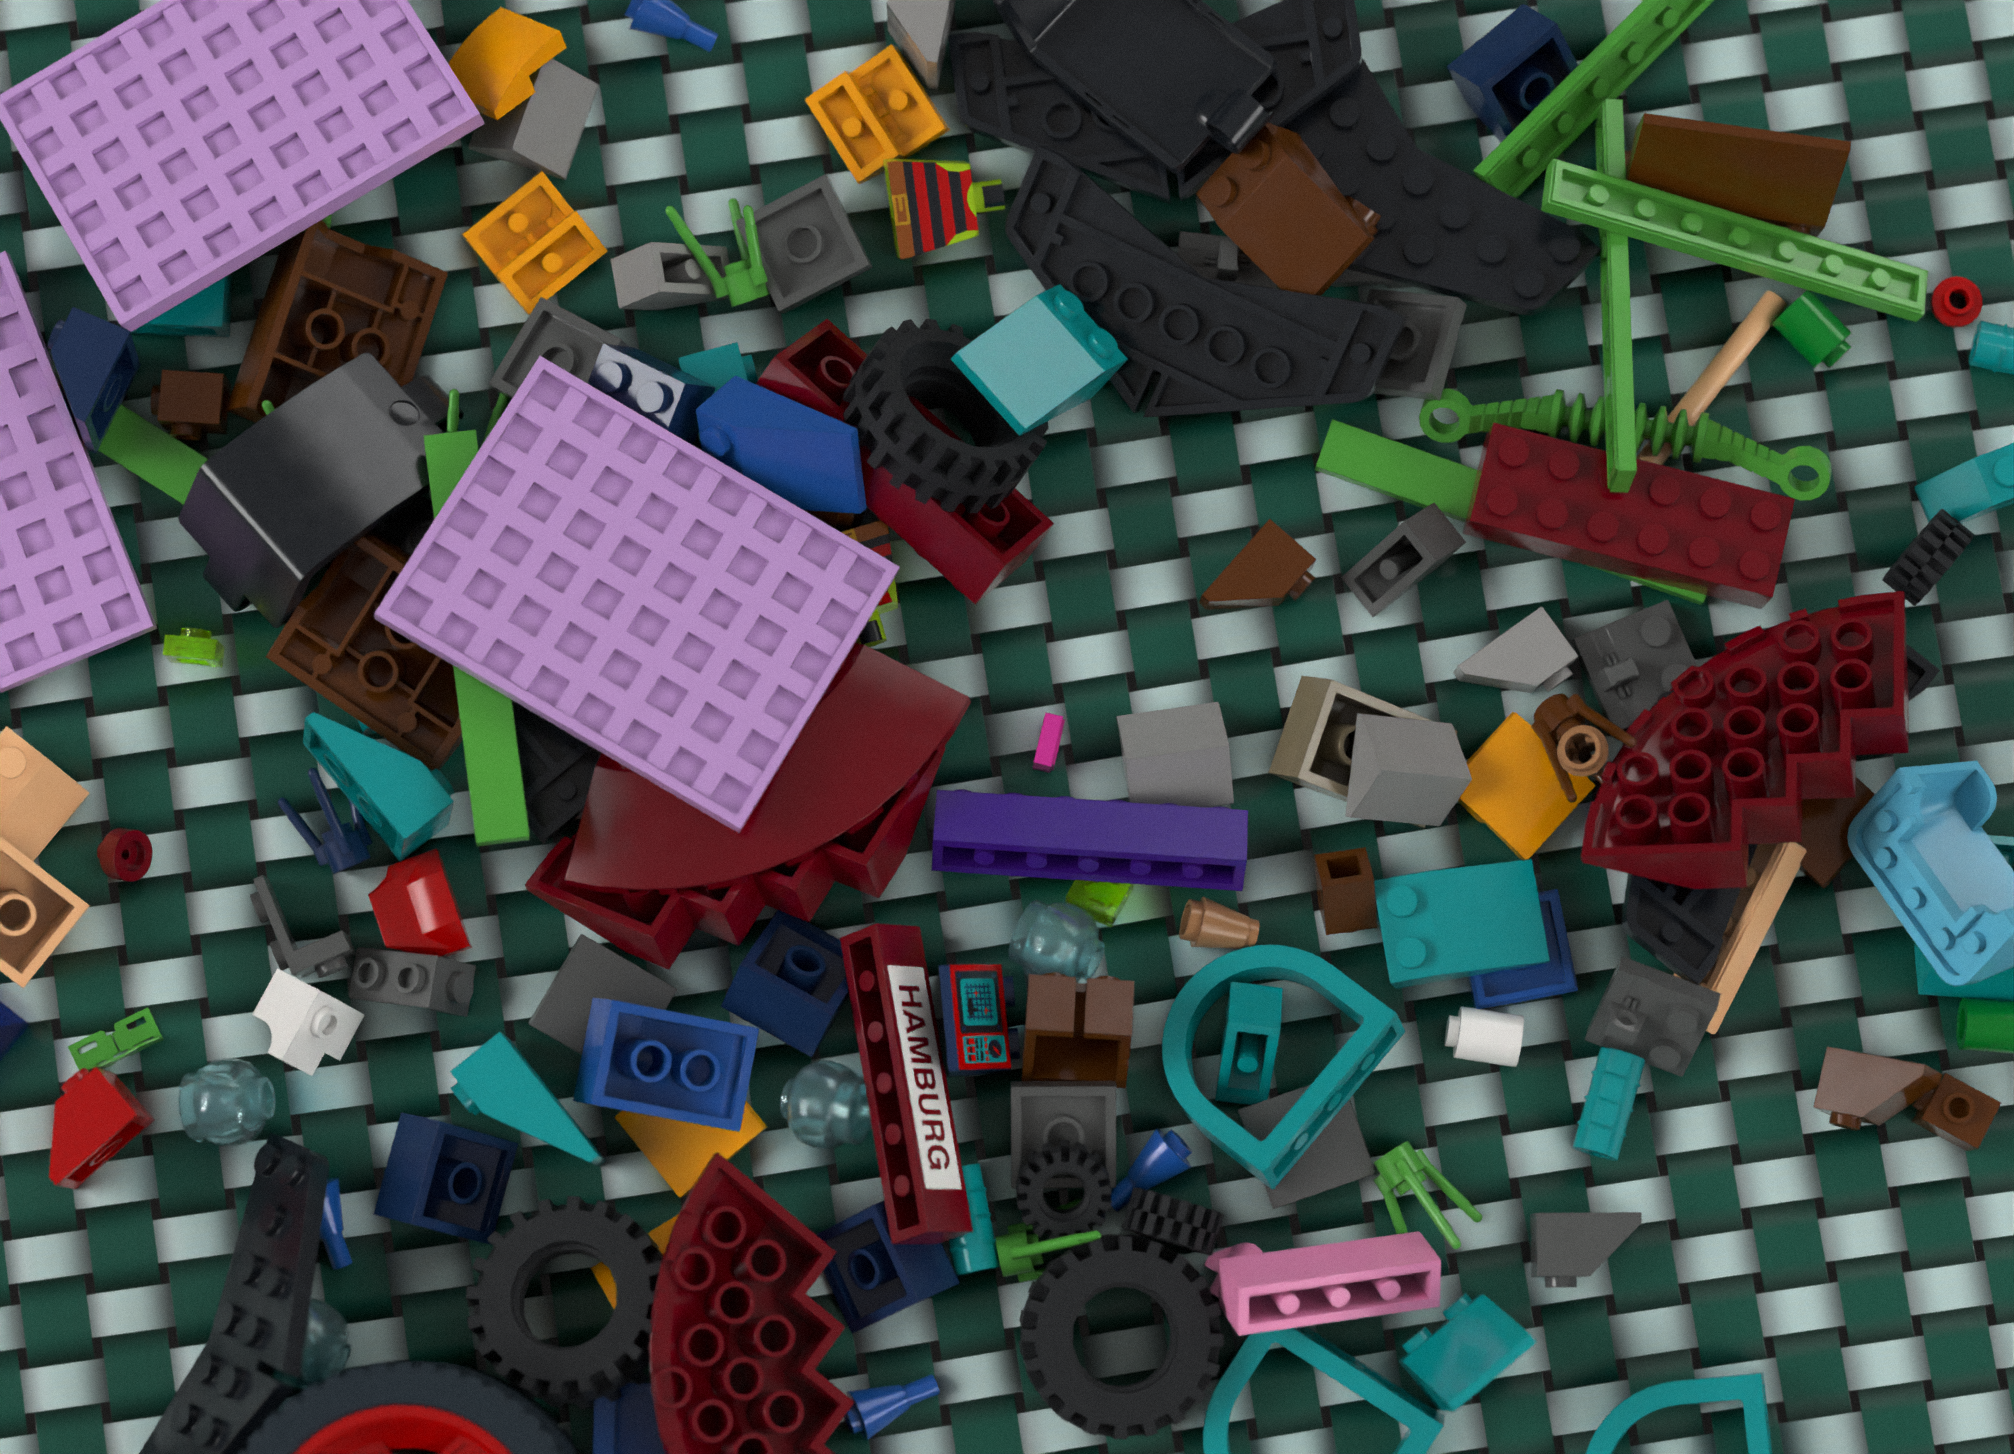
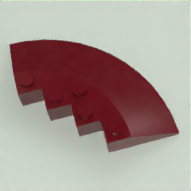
M1904 591L1866 594L1838 600V607L1823 609L1810 614L1807 613L1806 608L1789 613L1788 621L1763 630L1761 626H1757L1726 642L1723 652L1712 657L1700 667L1690 666L1671 682V690H1674V692L1666 698L1662 697L1650 711L1644 709L1626 731V733L1637 740L1636 746L1629 747L1623 743L1612 762L1608 761L1601 775L1603 782L1596 795L1595 802H1591L1585 822L1581 853L1582 863L1692 889L1748 887L1749 844L1802 842V799L1856 797V755L1909 753V702Z
M855 643L740 833L602 753L593 772L565 881L570 886L604 893L629 895L631 889L659 890L661 895L679 894V889L707 885L709 890L725 888L749 881L748 875L767 870L779 864H784L787 867L814 856L817 847L838 837L845 831H848L850 835L882 813L883 808L881 805L901 788L907 791L918 779L916 772L928 761L934 752L939 754L952 737L971 703L968 696L866 645Z
M944 746L939 754L934 752L928 761L916 772L918 779L907 791L901 788L882 804L883 812L871 822L851 835L848 831H845L838 837L817 847L815 855L790 867L779 864L767 870L748 875L749 881L713 890H709L707 885L679 889V894L661 895L659 890L631 889L629 895L604 893L567 885L565 877L577 836L576 832L571 838L564 836L547 854L526 882L525 887L532 894L625 952L669 970L695 929L740 946L765 905L810 922L835 881L880 898L906 856L946 748Z
M718 1152L713 1154L692 1186L674 1223L661 1261L652 1305L649 1345L651 1390L658 1430L665 1453L834 1454L824 1444L851 1408L854 1401L816 1371L815 1368L842 1333L845 1326L806 1293L831 1261L836 1251Z

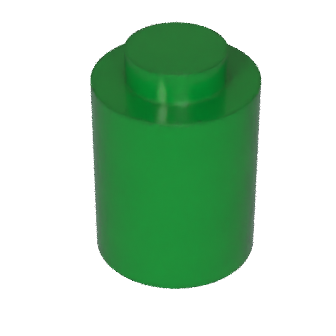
M1810 290L1805 291L1772 323L1773 327L1814 368L1821 362L1828 368L1832 367L1851 348L1845 340L1852 332Z
M1962 998L1958 1008L1956 1024L1958 1048L1969 1051L2014 1054V1001Z

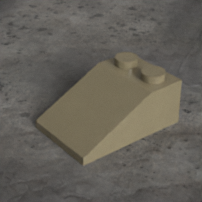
M1301 676L1268 773L1347 802L1357 713L1425 721L1432 720L1332 679ZM1412 824L1414 826L1421 828H1425L1426 826L1423 824Z

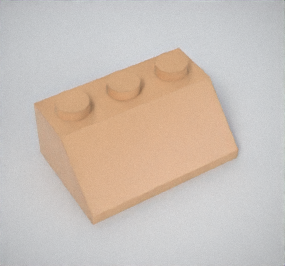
M6 726L0 733V836L34 862L90 793Z

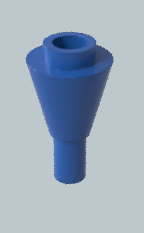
M631 0L625 16L633 19L629 29L678 40L682 38L708 52L711 51L718 37V33L690 20V16L671 0Z
M1156 1128L1128 1170V1175L1116 1185V1188L1111 1190V1207L1118 1212L1129 1202L1133 1187L1148 1190L1191 1168L1186 1158L1192 1151L1174 1130L1171 1129L1164 1134Z
M339 1177L327 1180L319 1238L323 1241L333 1270L353 1263L342 1234L344 1227Z
M931 1374L904 1386L899 1384L847 1391V1396L854 1403L844 1416L845 1422L852 1434L860 1432L867 1441L906 1412L909 1406L940 1394L939 1387L934 1376Z

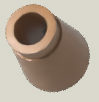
M1575 726L1566 731L1558 743L1557 757L1559 763L1565 771L1572 775L1600 776L1607 762H1610L1607 740L1598 729L1592 726ZM1595 751V754L1591 755L1592 758L1585 763L1587 754Z
M1202 897L1200 901L1189 899L1182 914L1179 937L1182 940L1190 941L1191 947L1241 949L1255 946L1260 923L1259 920L1251 919L1249 916L1206 897Z

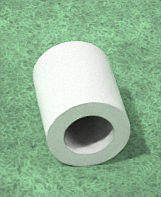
M1461 1006L1458 1016H1448L1444 1045L1453 1047V1058L1516 1067L1522 1045L1524 1016Z

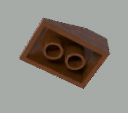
M1267 123L1239 154L1232 153L1196 192V195L1220 229L1282 290L1322 296L1374 240V237L1299 134L1271 123Z

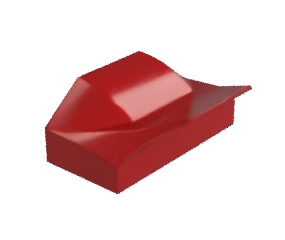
M437 848L388 866L385 879L368 894L386 948L447 957L472 948L445 866Z

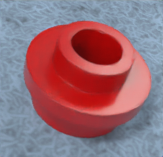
M1956 276L1944 279L1935 287L1931 295L1930 305L1932 313L1940 323L1952 328H1961L1971 324L1979 316L1983 300L1979 288L1972 281ZM1950 294H1961L1966 301L1965 308H1954L1949 301Z

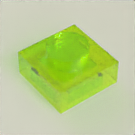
M181 628L180 636L165 634L163 656L172 663L222 667L225 647L217 639H211L212 632L196 628Z
M1075 880L1066 895L1065 908L1112 928L1129 898L1134 884Z

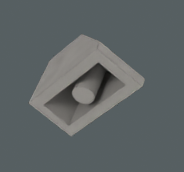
M649 242L611 259L619 309L658 311L729 298L726 295L717 299L711 281L686 244ZM700 245L722 278L726 277L723 267L729 265L727 248Z
M1541 606L1459 664L1453 674L1461 682L1532 693L1543 685L1547 692H1549L1573 675L1568 666L1577 659L1578 655Z

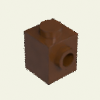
M162 370L161 384H154L152 387L151 413L152 415H158V422L166 431H171V437L177 439L201 440L202 433L227 434L229 412L226 411L230 399L231 384L226 376L221 373Z
M1366 847L1315 854L1318 905L1326 935L1378 928L1374 877Z
M1943 1073L1940 1085L1911 1104L1912 1107L1918 1109L1912 1122L1965 1151H1971L1979 1148L2001 1102L1953 1076Z

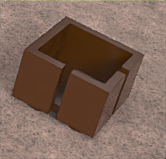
M1057 972L1045 973L1043 975L1029 974L1022 1081H1116V1088L1126 1089L1132 1039L1134 981L1120 980L1113 976H1099L1087 978L1086 983H1076V977H1068Z

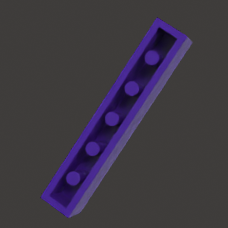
M964 789L954 791L937 790L931 871L1243 891L1247 863L1248 810L1230 809L1223 806L1207 808L1179 806L1173 803L1146 804L1131 803L1123 800H1085L1069 796L1055 798L1025 796L1019 793H979Z

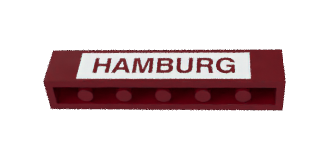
M875 923L841 937L840 942L892 1244H938L973 1232L921 930L920 926Z

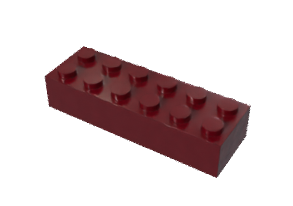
M826 319L774 356L756 385L845 423L843 413L850 403L843 401V395L850 385V379L867 357V354L831 321ZM908 396L910 402L929 423L949 437L963 442L915 397ZM849 424V425H851V426L857 428V425ZM859 446L867 507L876 514L880 521L887 524L904 539L920 557L926 559L947 578L956 590L963 593L975 605L1026 562L1054 525L1047 516L1016 488H1014L1008 498L1004 497L997 507L990 509L984 504L978 513L968 514L962 503H959L953 512L942 510L940 500L930 497L926 504L915 500L916 490L903 483L897 489L891 485L889 481L893 475L883 466L874 470L867 462L872 453L867 446Z
M1493 422L1485 437L1462 534L1762 609L1773 597L1794 507V498L1636 459L1637 472L1628 493L1610 492L1607 486L1606 451Z

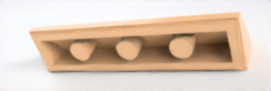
M1796 842L1757 845L1748 869V887L1741 888L1722 937L1723 943L1716 962L1699 984L1702 987L1721 993L1718 1008L1706 1029L1711 1034H1716L1801 866L1800 862L1807 851ZM1676 973L1673 974V976L1681 978Z

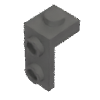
M264 875L253 879L258 892L250 894V898L261 923L270 920L277 937L276 940L270 942V947L282 971L289 968L291 974L297 978H302L316 972L318 977L322 978L339 972L348 966L345 959L356 955V951L347 933L339 931L298 949L270 880Z
M359 947L356 950L349 997L357 1000L419 1007L448 1015L467 1017L474 989L473 980L476 966L434 955Z

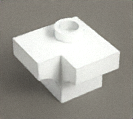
M277 968L252 1015L265 1021L271 1030L272 1040L268 1053L313 1076L325 1053L339 1061L341 1060L365 1014Z

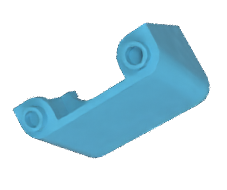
M1978 761L1898 768L1854 817L1847 835L1848 846L1857 862L1939 977L1953 986L1974 984L2014 967V870L1981 827L1995 810L1997 794L1992 780Z

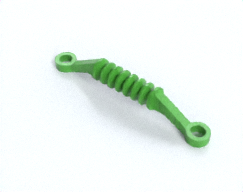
M1443 389L1440 401L1424 400L1419 415V423L1423 432L1428 437L1441 443H1452L1460 440L1465 434L1481 431L1488 432L1494 422L1517 429L1522 427L1526 430L1536 429V431L1548 433V436L1557 438L1562 427L1566 426L1569 429L1570 442L1577 443L1583 429L1589 430L1591 446L1597 447L1603 433H1606L1604 396H1599L1593 409L1588 410L1585 394L1579 393L1572 407L1566 405L1564 390L1556 389L1555 395L1542 396V398L1533 397L1528 400L1526 398L1517 399L1515 402L1509 400L1502 401L1501 404L1494 402L1487 405L1479 404L1473 406L1462 393L1452 389ZM1640 402L1635 411L1636 453L1639 451L1644 439L1650 440L1652 456L1657 457L1664 443H1670L1672 458L1675 460L1679 459L1685 446H1691L1694 463L1701 464L1702 458L1713 460L1716 458V460L1726 462L1728 460L1734 465L1741 466L1750 472L1753 471L1763 478L1765 476L1767 479L1780 485L1782 491L1789 497L1797 500H1813L1826 492L1829 486L1832 472L1831 462L1827 455L1817 448L1798 446L1781 455L1774 450L1769 451V448L1760 443L1757 445V442L1749 438L1745 439V436L1737 432L1732 433L1733 430L1725 426L1720 427L1721 424L1709 419V413L1701 412L1695 425L1689 426L1686 409L1680 410L1674 423L1668 422L1666 406H1660L1653 420L1648 419L1646 403ZM1438 408L1451 409L1457 414L1459 420L1452 424L1442 423L1435 418L1433 411ZM1800 465H1807L1815 469L1819 476L1811 481H1802L1794 477L1791 470Z

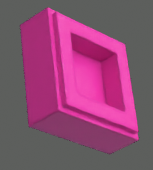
M1045 712L1033 769L1048 773L1054 770L1065 723L1063 716Z

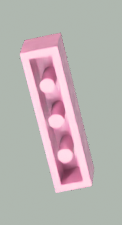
M1420 1231L1219 1259V1306L1238 1336L1440 1307L1441 1259Z

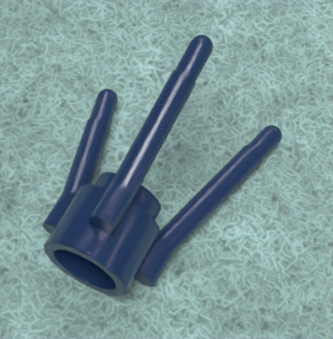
M310 768L308 776L331 830L321 834L325 844L320 842L286 798L282 797L278 800L279 807L313 850L319 866L328 863L332 873L336 874L371 858L366 846L373 842L366 829L364 817L349 800L355 831H353L350 822L341 824L316 768Z

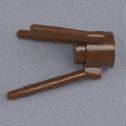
M1555 694L1543 701L1534 713L1535 722L1531 728L1541 739L1567 800L1573 803L1577 800V795L1568 772L1559 763L1556 747L1566 731L1575 726L1585 725L1586 718L1629 747H1635L1637 740L1626 733L1625 730L1587 706L1578 694H1573L1570 698L1565 694ZM1588 753L1585 757V763L1592 758L1591 753ZM1596 776L1595 778L1602 784V776Z

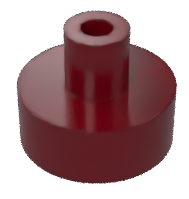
M116 828L110 831L103 842L99 844L97 856L103 872L108 877L133 882L142 878L148 871L152 861V845L147 835L142 831Z

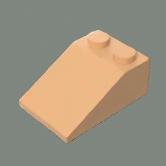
M0 836V971L24 988L90 905Z

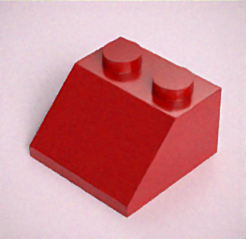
M85 1067L72 1075L61 1087L65 1094L55 1102L49 1178L56 1186L77 1189L155 1120L115 1073L95 1067L90 1072Z

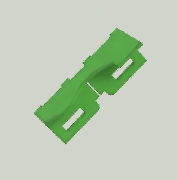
M147 1007L115 1023L114 1029L116 1032L112 1033L114 1040L111 1034L106 1036L105 1032L100 1030L68 1046L78 1070L85 1067L89 1072L95 1067L105 1069L128 1056H132L164 1040L149 1008ZM142 1017L145 1018L146 1023L128 1030L126 1025ZM96 1041L97 1047L80 1055L79 1048ZM125 1050H128L127 1052H125V1053H123V1054H121V1055H119V1056H117V1057H115V1058L113 1057L114 1055L119 1054L120 1052H123V1051H125Z

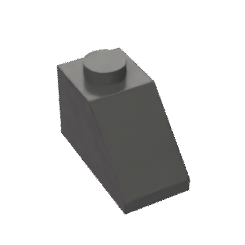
M1432 503L1402 522L1341 578L1371 616L1375 617L1437 569L1462 547L1466 541L1439 507Z
M1641 1212L1530 1214L1531 1277H1545V1288L1577 1287V1277L1591 1276L1642 1223Z

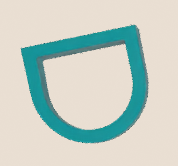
M1256 945L1241 948L1218 957L1199 970L1185 984L1173 1002L1166 1019L1162 1039V1059L1170 1088L1182 1109L1197 1129L1266 1186L1274 1190L1406 1031L1395 1011L1321 957L1284 945ZM1264 979L1287 980L1307 986L1318 992L1358 1023L1360 1027L1267 1138L1259 1141L1217 1109L1199 1091L1192 1067L1193 1042L1202 1018L1220 997L1230 991L1231 981L1249 983Z
M1302 1326L1247 1334L1220 1376L1210 1398L1204 1420L1203 1449L1204 1454H1232L1229 1442V1422L1232 1408L1272 1343H1279L1407 1426L1408 1430L1393 1454H1426L1444 1427L1445 1416L1312 1329Z
M1764 1372L1676 1380L1643 1389L1625 1399L1605 1417L1595 1431L1586 1454H1613L1624 1434L1641 1418L1658 1409L1674 1405L1741 1400L1743 1403L1748 1454H1772Z

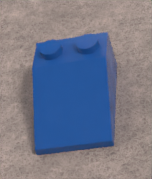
M738 376L731 378L696 409L703 452L802 510L861 514L867 508L857 428Z
M593 998L573 1101L740 1132L759 1028L611 999Z

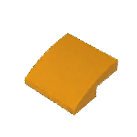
M500 7L467 37L448 64L479 113L499 120L535 93L529 75L567 47L559 30Z
M893 44L886 47L851 73L848 71L842 72L804 99L858 184H862L883 173L884 159H906L950 130L898 47Z
M543 171L537 173L461 234L528 315L533 311L540 297L548 300L608 251L578 212L570 207Z
M1512 712L1466 762L1472 780L1458 799V802L1478 822L1486 824L1520 859L1528 860L1596 785L1587 776H1575L1568 773L1577 795L1575 802H1569L1560 786L1541 739L1527 721L1516 712Z
M747 1101L745 1102L740 1132L624 1110L615 1116V1119L679 1198L690 1192L714 1153L718 1152L726 1160H729L767 1128L766 1124Z

